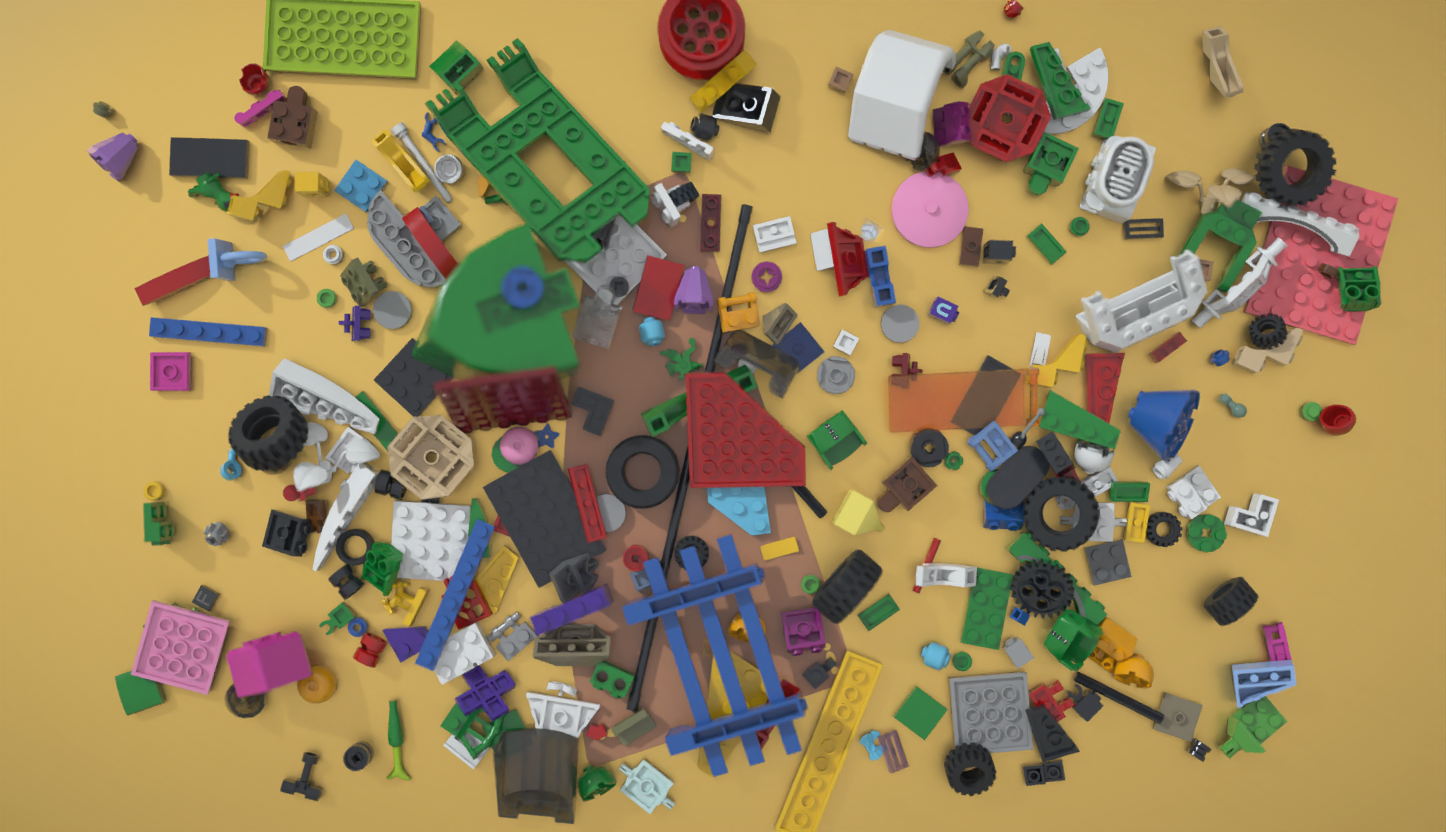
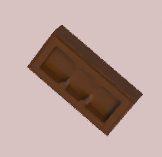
M964 226L959 265L979 267L983 228Z

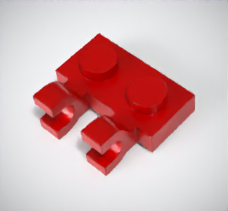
M1059 680L1053 682L1048 688L1043 683L1028 693L1036 706L1044 704L1058 722L1066 717L1063 712L1074 706L1069 696L1061 700L1060 703H1057L1053 695L1064 689Z

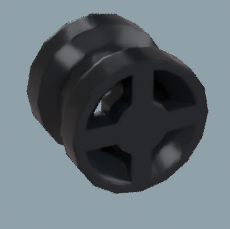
M618 276L610 281L609 287L613 295L623 297L628 293L629 283L625 278Z
M1194 739L1193 746L1188 748L1187 752L1204 762L1205 755L1210 753L1212 749L1199 740Z

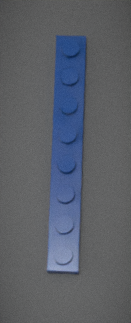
M479 519L476 520L415 664L431 671L435 670L494 533L495 526Z

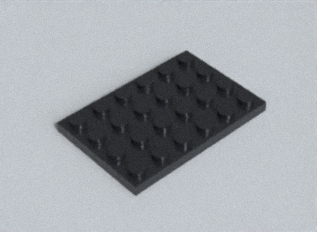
M551 450L483 487L538 588L552 581L549 573L562 561L586 553H590V559L606 551L601 540L587 543L574 491Z

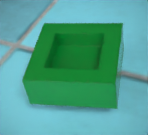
M672 152L671 172L691 173L692 153Z

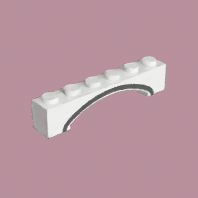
M1246 192L1242 199V202L1262 212L1257 222L1284 221L1301 225L1323 237L1330 244L1331 251L1350 257L1358 241L1359 229L1353 224H1343L1331 217L1324 218L1313 211L1306 212L1294 205L1287 206L1275 199L1263 198L1257 193L1250 194Z

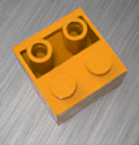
M1105 617L1098 624L1102 628L1103 634L1088 658L1111 673L1115 670L1118 662L1128 659L1133 654L1138 638L1108 617Z

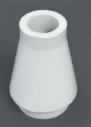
M1176 454L1174 458L1170 456L1168 458L1170 460L1169 463L1162 460L1155 463L1153 467L1154 474L1161 480L1164 478L1168 479L1182 463L1179 455Z

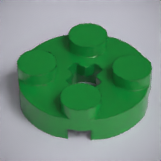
M1199 514L1191 519L1187 525L1186 539L1190 546L1198 551L1213 552L1219 549L1227 538L1223 522L1211 514ZM1204 528L1210 530L1209 537H1202V530Z

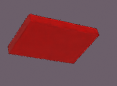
M647 255L632 311L670 321L674 307V298L679 288L685 265Z

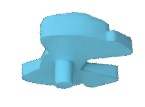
M873 730L871 734L864 735L860 740V744L865 746L872 761L879 759L885 750V745L875 746L873 743L880 735V732Z

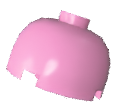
M525 427L509 429L500 440L502 456L512 464L522 465L528 463L535 458L538 452L539 443L537 437L531 430Z

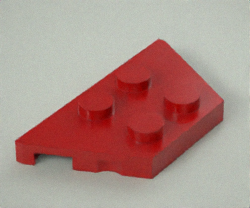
M835 222L827 223L838 295L840 297L847 295L850 289L855 288L869 274L863 238L852 234L846 228L841 229L837 227Z

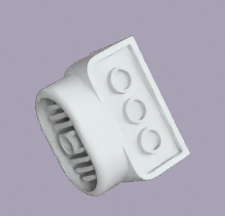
M1111 136L1107 140L1104 139L1098 156L1095 155L1091 166L1094 167L1092 173H1089L1085 180L1087 187L1079 208L1121 224L1128 221L1134 212L1138 199L1146 188L1154 164L1156 147L1148 145L1136 137L1122 138Z

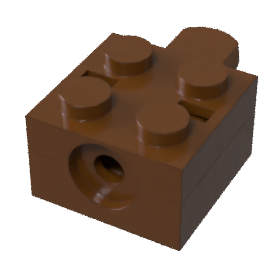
M290 87L286 102L274 100L267 137L272 142L311 149L318 111L313 107L306 106L308 95L302 87Z
M909 456L881 481L888 490L878 498L877 505L884 512H891L899 504L906 511H909L938 485L912 456Z

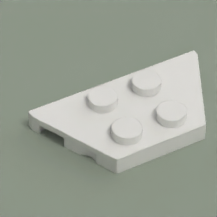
M527 692L526 694L537 733L547 736L576 740L600 708V704L533 692Z

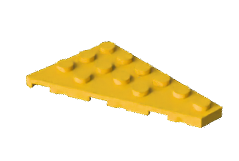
M729 649L748 709L765 704L768 700V695L759 669ZM714 654L706 702L711 720L733 714ZM740 736L719 742L725 762L741 740ZM700 747L698 769L715 778L712 775L704 747Z

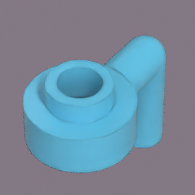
M232 448L228 452V461L222 464L220 468L222 477L229 481L238 478L242 472L240 464L236 462V453Z

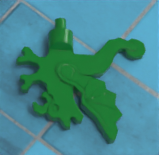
M694 338L689 339V344L692 347L687 349L682 357L676 350L667 349L660 352V354L668 357L670 360L678 362L674 364L667 361L668 365H665V367L668 368L670 376L674 377L673 372H680L681 376L678 377V380H683L684 374L689 373L690 370H698L699 367H703V363L690 362V355L696 348Z

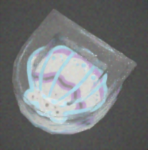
M867 218L860 229L861 238L865 241H873L878 237L883 228Z

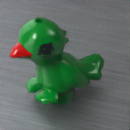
M209 172L195 179L198 185L188 190V195L191 198L197 194L214 198L218 208L225 212L228 211L231 196H239V193H231L223 189L221 183L217 180L221 175L220 172L213 176Z

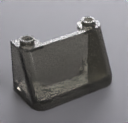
M743 330L732 332L714 360V363L727 368L733 366L736 360L742 359L772 375L769 382L770 391L782 399L787 394L800 368L796 358Z

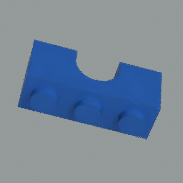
M886 245L866 249L865 256L875 308L895 304L893 283L891 284L888 270L889 261Z

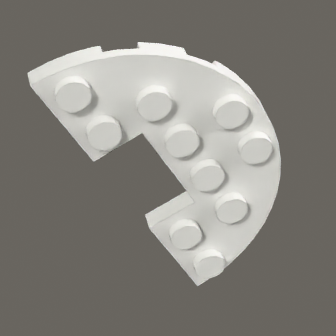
M1101 48L1096 49L1066 68L1075 83L1074 86L1080 90L1082 99L1085 104L1088 103L1091 109L1087 112L1053 120L1048 102L1046 101L1051 118L1044 132L1048 134H1062L1072 131L1088 121L1103 102L1108 86V67ZM1005 112V114L1012 120V114L1009 112Z

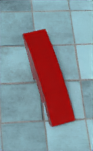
M209 255L134 288L142 306L179 293L180 290L211 277Z

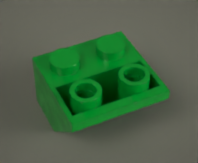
M457 40L429 66L453 92L451 84L457 81L464 87L483 69L480 62Z

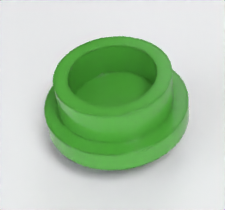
M1308 402L1302 409L1304 418L1309 421L1318 420L1322 412L1321 406L1316 402Z
M807 575L802 579L801 587L805 593L814 594L820 588V581L814 575Z

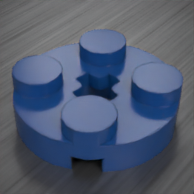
M517 267L504 277L502 292L509 304L517 308H528L535 305L540 299L543 292V284L541 278L531 268ZM521 282H525V286H528V290H525L524 293H520V290L516 288L520 286Z

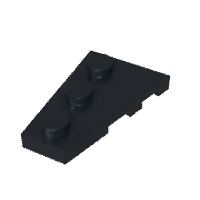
M1044 704L1026 709L1042 762L1080 752L1078 746Z

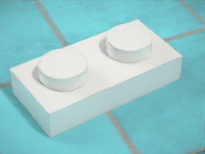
M1109 466L1107 469L1095 472L1085 478L1081 483H1085L1096 497L1111 488L1112 481L1118 480Z

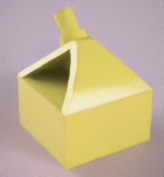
M851 489L832 521L833 524L853 535L876 530L883 532L885 526L879 521L874 501Z

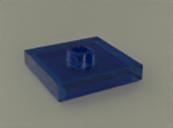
M801 322L786 333L778 345H771L772 349L794 376L824 353V350Z

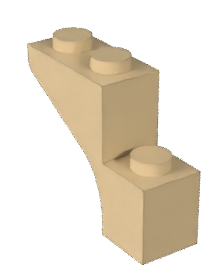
M1221 26L1204 30L1203 52L1210 59V81L1224 97H1233L1236 94L1243 93V84L1230 54L1229 34Z
M1300 328L1288 330L1287 339L1283 340L1284 343L1282 345L1278 343L1279 347L1277 348L1271 346L1272 349L1268 350V347L1265 350H1256L1247 346L1239 347L1232 365L1252 374L1263 370L1266 364L1265 359L1280 366L1288 365L1294 359L1295 353L1293 352L1296 346H1299L1303 336L1301 334L1303 330Z

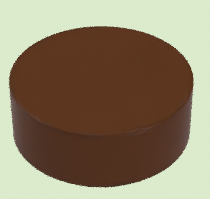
M1321 263L1318 268V272L1321 275L1330 279H1335L1339 273L1336 268Z

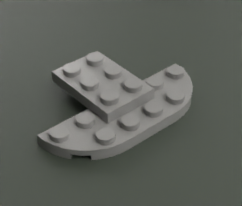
M380 190L372 199L368 209L367 225L372 239L399 272L409 281L424 287L443 286L447 280L410 232L402 219L404 216L385 193ZM435 196L424 205L435 221L430 226L442 242L462 226L438 196Z

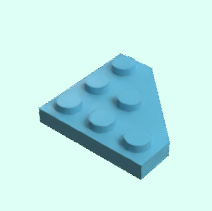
M765 487L707 488L708 503L750 535L771 533Z

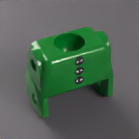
M843 410L806 435L830 470L833 469L832 465L849 457L861 444L864 446L868 444Z
M1066 609L1057 619L1045 639L1044 646L1069 670L1078 671L1083 667V661L1096 648L1103 631L1102 628L1091 620L1077 614L1073 610Z

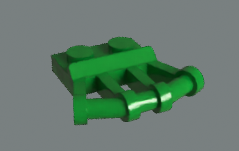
M455 703L440 726L460 739L471 757L475 760L478 758V754L488 747H492L493 740L501 733L502 720L506 714L496 719L492 726L478 717L480 712L486 713L482 707L464 716L457 703ZM474 721L490 730L486 738L470 728ZM467 732L482 743L473 749L465 738V734Z

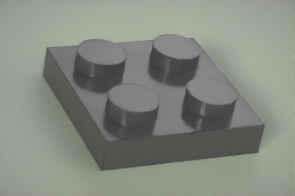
M1123 539L1084 548L1094 586L1132 577Z

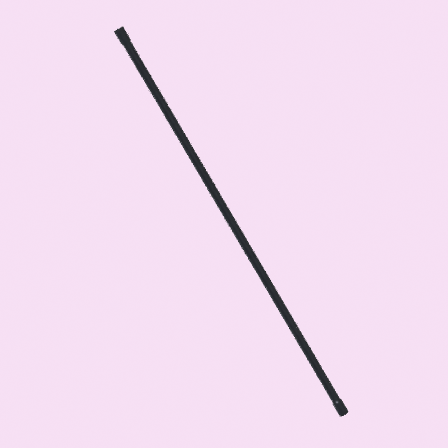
M746 204L741 205L738 218L737 232L722 297L731 298L747 226L753 206ZM719 310L704 372L715 371L723 336ZM688 446L661 559V567L666 581L690 480ZM658 617L648 619L634 682L626 708L630 711H638Z

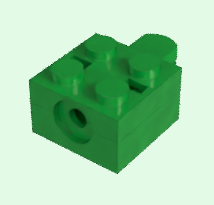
M1043 132L1024 168V171L1033 175L1028 185L1029 192L1035 196H1040L1046 192L1050 183L1055 186L1061 185L1079 148Z

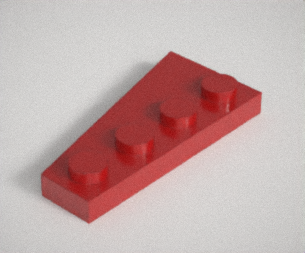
M1125 353L1085 354L1087 411L1109 423Z

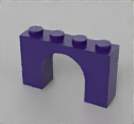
M604 584L573 600L536 612L530 617V620L538 636L606 608L614 600L608 585Z

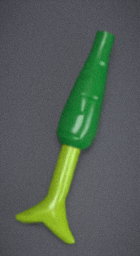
M390 700L388 742L393 747L394 769L386 779L398 777L409 781L411 778L402 767L400 746L404 742V736L397 709V700Z

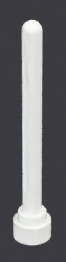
M403 122L394 126L391 129L394 137H398L399 140L403 141L446 202H451V195L409 138L408 128Z

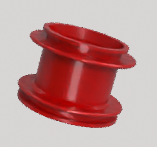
M666 0L662 6L657 24L660 49L667 63L679 74L694 80H710L743 51L745 19L742 9L736 0ZM691 12H697L699 13V17L696 19H692L689 17V14ZM711 14H716L719 17L716 21L708 19ZM680 27H685L688 29V31L685 34H679L677 32V30ZM704 31L705 37L698 38V32L703 33ZM722 31L726 36L723 39H719L716 37V34ZM691 44L695 46V50L688 52L685 50V47ZM712 47L715 51L712 54H706L704 49Z

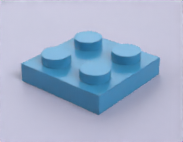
M355 159L334 191L368 213L372 199L380 190L383 191L388 181Z

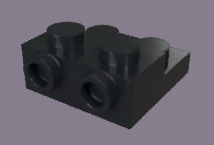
M271 509L262 547L286 555L302 557V554L307 550V543H305L307 535L312 531L311 519Z

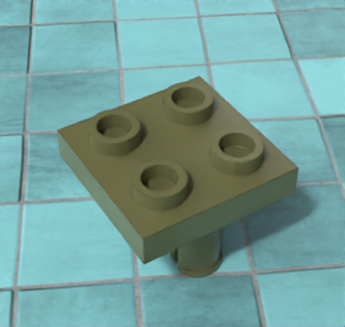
M359 258L351 260L340 276L342 283L349 289L353 301L358 306L363 307L377 291L386 288L387 284L385 281L381 283L384 280L383 277L373 281L370 278L369 274L377 270L376 266L373 265V261L370 260L362 264Z

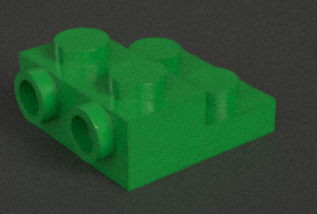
M164 502L143 503L144 542H151V546L170 544V540H173L175 535V526L173 525V520L165 521L167 507Z

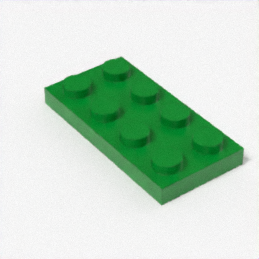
M977 567L976 586L970 588L961 643L999 650L1013 574Z

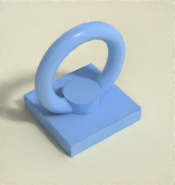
M216 238L208 239L211 278L235 281V264L259 263L267 259V255L264 252H233L231 242Z

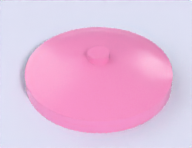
M926 171L912 175L900 185L894 195L891 208L892 219L899 234L911 244L923 248L940 247L955 239L966 224L969 210L966 194L957 181L948 175L943 177L941 172L929 177Z

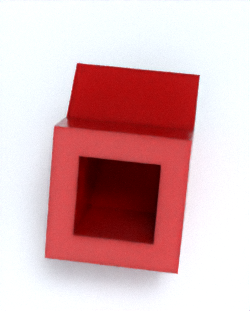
M592 723L586 736L597 741L607 736L608 732L603 723L599 725Z

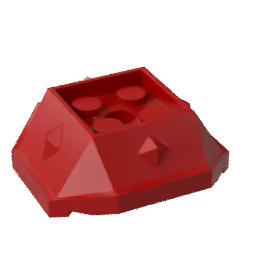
M1008 74L981 83L969 107L971 144L973 147L1006 162L1033 153L1051 118L1043 91ZM1005 112H1009L1013 116L1010 123H1004L1001 120V116Z

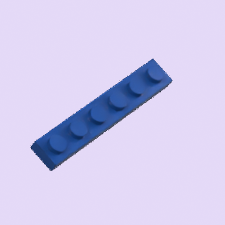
M153 317L150 319L149 330L150 337L264 347L267 334L266 327Z

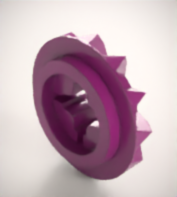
M761 262L753 269L752 282L758 290L771 292L776 290L781 284L782 272L776 264ZM765 269H767L769 275L775 276L769 279V285H767L765 279L758 278L764 276Z

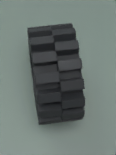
M1268 313L1266 317L1265 314L1261 315L1262 318L1257 316L1255 318L1256 322L1252 320L1251 325H1249V332L1252 343L1256 344V347L1259 348L1261 346L1264 350L1268 347V350L1272 349L1271 346L1277 348L1279 347L1278 343L1282 345L1284 343L1283 340L1287 339L1285 321L1281 316L1278 318V315L1274 314L1272 317V314ZM1268 329L1275 330L1269 334H1262L1263 331Z
M1157 512L1150 516L1151 518L1148 519L1146 530L1148 541L1161 547L1173 546L1175 542L1179 541L1178 537L1182 536L1180 530L1183 531V529L1180 527L1181 522L1177 520L1176 516L1166 512ZM1161 522H1166L1170 526V532L1165 537L1159 536L1156 531L1157 525Z
M696 536L682 538L675 547L674 557L681 568L685 569L680 550L686 549L688 546H695L699 550V560L703 567L709 557V549L706 542Z

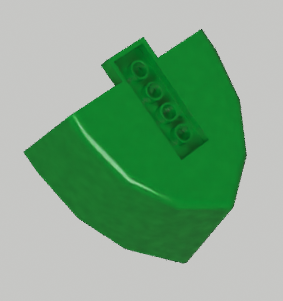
M529 223L511 228L468 252L440 288L415 343L412 358L455 379L553 366L556 367L560 380L578 374L579 361L561 314L580 307L567 268L547 274ZM517 267L531 268L542 280V295L535 305L528 308H517L509 304L502 292L504 277ZM521 282L520 286L516 287L520 290V293L528 290L525 282Z

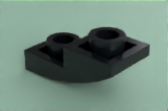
M1063 760L1023 766L1026 786L1065 780Z

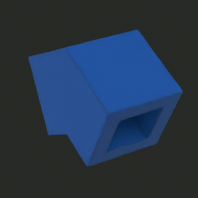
M1015 607L1010 618L1025 626L1031 615Z

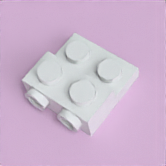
M1196 466L1166 487L1169 491L1167 495L1173 502L1176 501L1180 507L1178 511L1187 519H1193L1208 509L1209 505L1221 498L1200 466Z

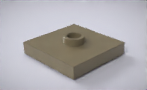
M1164 692L1158 712L1164 714V719L1161 724L1155 722L1153 729L1191 742L1203 705Z

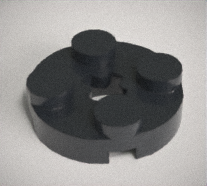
M932 428L923 429L912 436L910 453L921 466L935 467L942 463V460L948 455V441L939 430ZM927 444L934 445V448H931V452L924 449Z

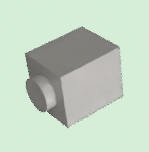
M1019 637L1009 638L1005 641V646L1002 647L1017 669L1034 659Z

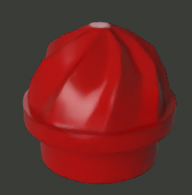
M1016 0L1007 1L1004 12L1007 17L1015 18L1022 14L1021 11L1024 8Z

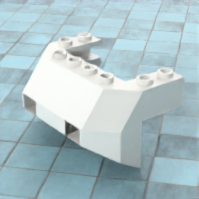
M1186 250L1180 256L1170 257L1173 271L1112 299H1103L1100 291H1096L1095 295L1088 298H1081L1084 311L1075 315L1083 334L1086 335V338L1094 346L1117 353L1188 320L1195 314L1207 292L1199 258L1189 250Z

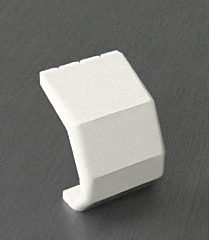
M886 30L878 34L867 52L854 90L848 132L850 140L862 145L865 142L866 146L879 150L884 148L885 152L898 156L901 153L902 157L915 161L921 153L927 113L944 67L954 68L956 64L955 51L949 46L892 30Z

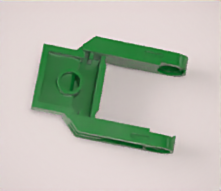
M1236 200L1229 208L1221 202L1217 211L1202 214L1178 256L1184 254L1186 250L1195 254L1209 229L1215 234L1240 245L1226 267L1219 286L1216 287V289L1226 293L1257 244L1252 229L1262 212L1240 200Z

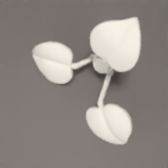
M307 422L308 438L303 445L311 446L316 444L318 465L315 466L311 462L298 464L294 470V482L299 492L322 483H328L332 480V472H336L338 465L345 455L346 460L351 463H365L380 458V453L367 441L353 440L346 445L347 451H343L335 465L332 466L329 461H322L319 443L327 440V430L320 424Z

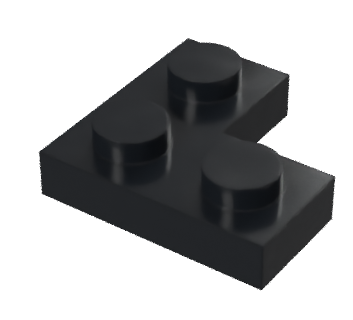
M578 387L572 405L589 411L583 430L601 436L615 400Z

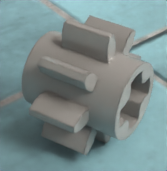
M220 522L211 523L210 526H206L203 532L206 535V542L212 546L222 545L229 537L227 527Z

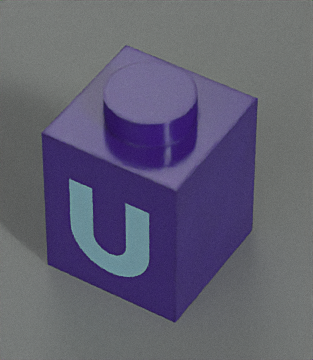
M937 296L929 310L928 316L949 325L951 322L956 321L959 315L957 311L959 306Z

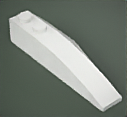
M285 358L273 371L269 396L276 395L289 399L302 414L309 416L312 413L318 415L319 419L326 420V418L335 420L337 424L343 425L347 423L351 424V427L373 434L377 432L379 418L354 396L330 380Z
M366 462L355 463L350 470L352 474L349 479H345L340 485L341 491L329 511L320 535L313 564L314 571L321 570L336 547L338 538L342 533L346 532L375 487L379 471Z

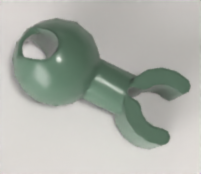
M1226 393L1219 397L1218 400L1231 409L1234 417L1241 418L1246 415L1247 408L1241 403L1236 404Z

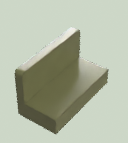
M644 706L612 726L611 731L626 746L655 728L656 723Z

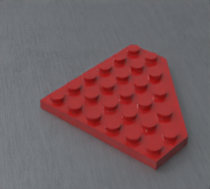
M726 372L686 373L690 488L806 486L805 446Z

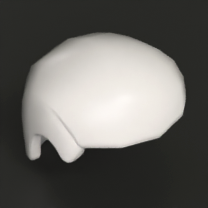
M451 154L442 155L436 160L434 166L435 175L444 183H455L462 177L464 171L461 160Z

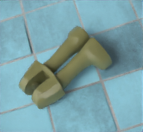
M981 30L964 39L965 45L956 53L954 68L944 67L942 71L950 75L971 52L973 55L951 76L952 81L960 88H964L967 85L968 74L973 67L981 60L986 61L994 49L995 44L991 40L981 50L975 46L985 35Z

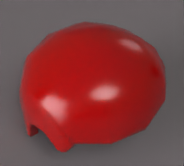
M249 63L241 69L242 77L239 79L243 91L250 95H258L268 87L269 78L267 72L260 65Z

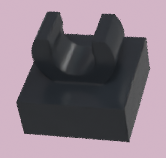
M993 276L984 292L993 297H998L999 295L1007 297L1010 290L1004 286L1008 281L1003 277Z

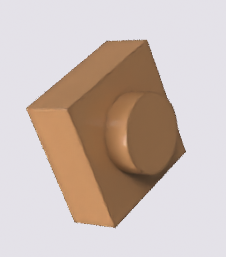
M835 67L828 86L846 93L853 73Z
M1199 259L1204 281H1211L1214 261Z

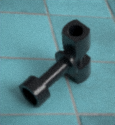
M304 752L302 761L305 764L301 778H297L296 781L285 778L280 792L294 795L296 792L305 795L306 799L318 801L323 788L312 786V782L308 779L312 765L317 764L319 755Z

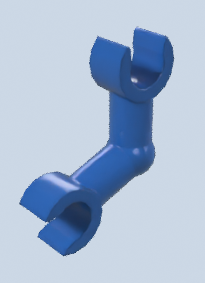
M427 112L425 114L426 124L422 137L433 144L437 152H440L436 144L439 142L445 146L446 144L444 140L437 139L431 134L432 127L437 123V120L434 118L433 121H429V113Z

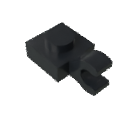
M832 657L827 659L822 665L815 662L803 673V676L814 689H817L830 677L827 671L831 670L836 665V662Z

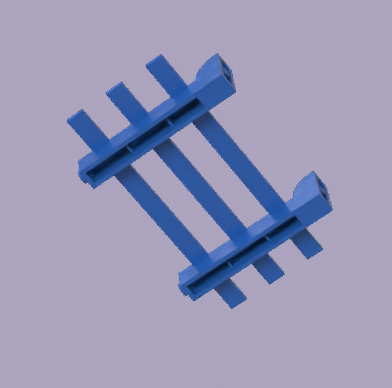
M732 534L717 538L727 573L706 579L696 547L692 546L680 550L690 584L669 590L659 558L657 557L643 562L654 595L631 600L622 607L628 626L661 616L696 723L693 726L682 725L671 728L665 736V741L670 756L704 747L713 777L728 773L719 742L730 738L741 737L750 766L765 762L756 731L770 726H778L787 755L802 751L793 720L804 717L808 709L805 698H801L800 693L786 698L784 696L750 591L751 587L761 585L764 582L765 574L763 568L758 566V563L742 567ZM732 593L735 594L769 699V703L749 709L713 603V599ZM696 604L698 605L733 713L711 720L676 613L677 610Z

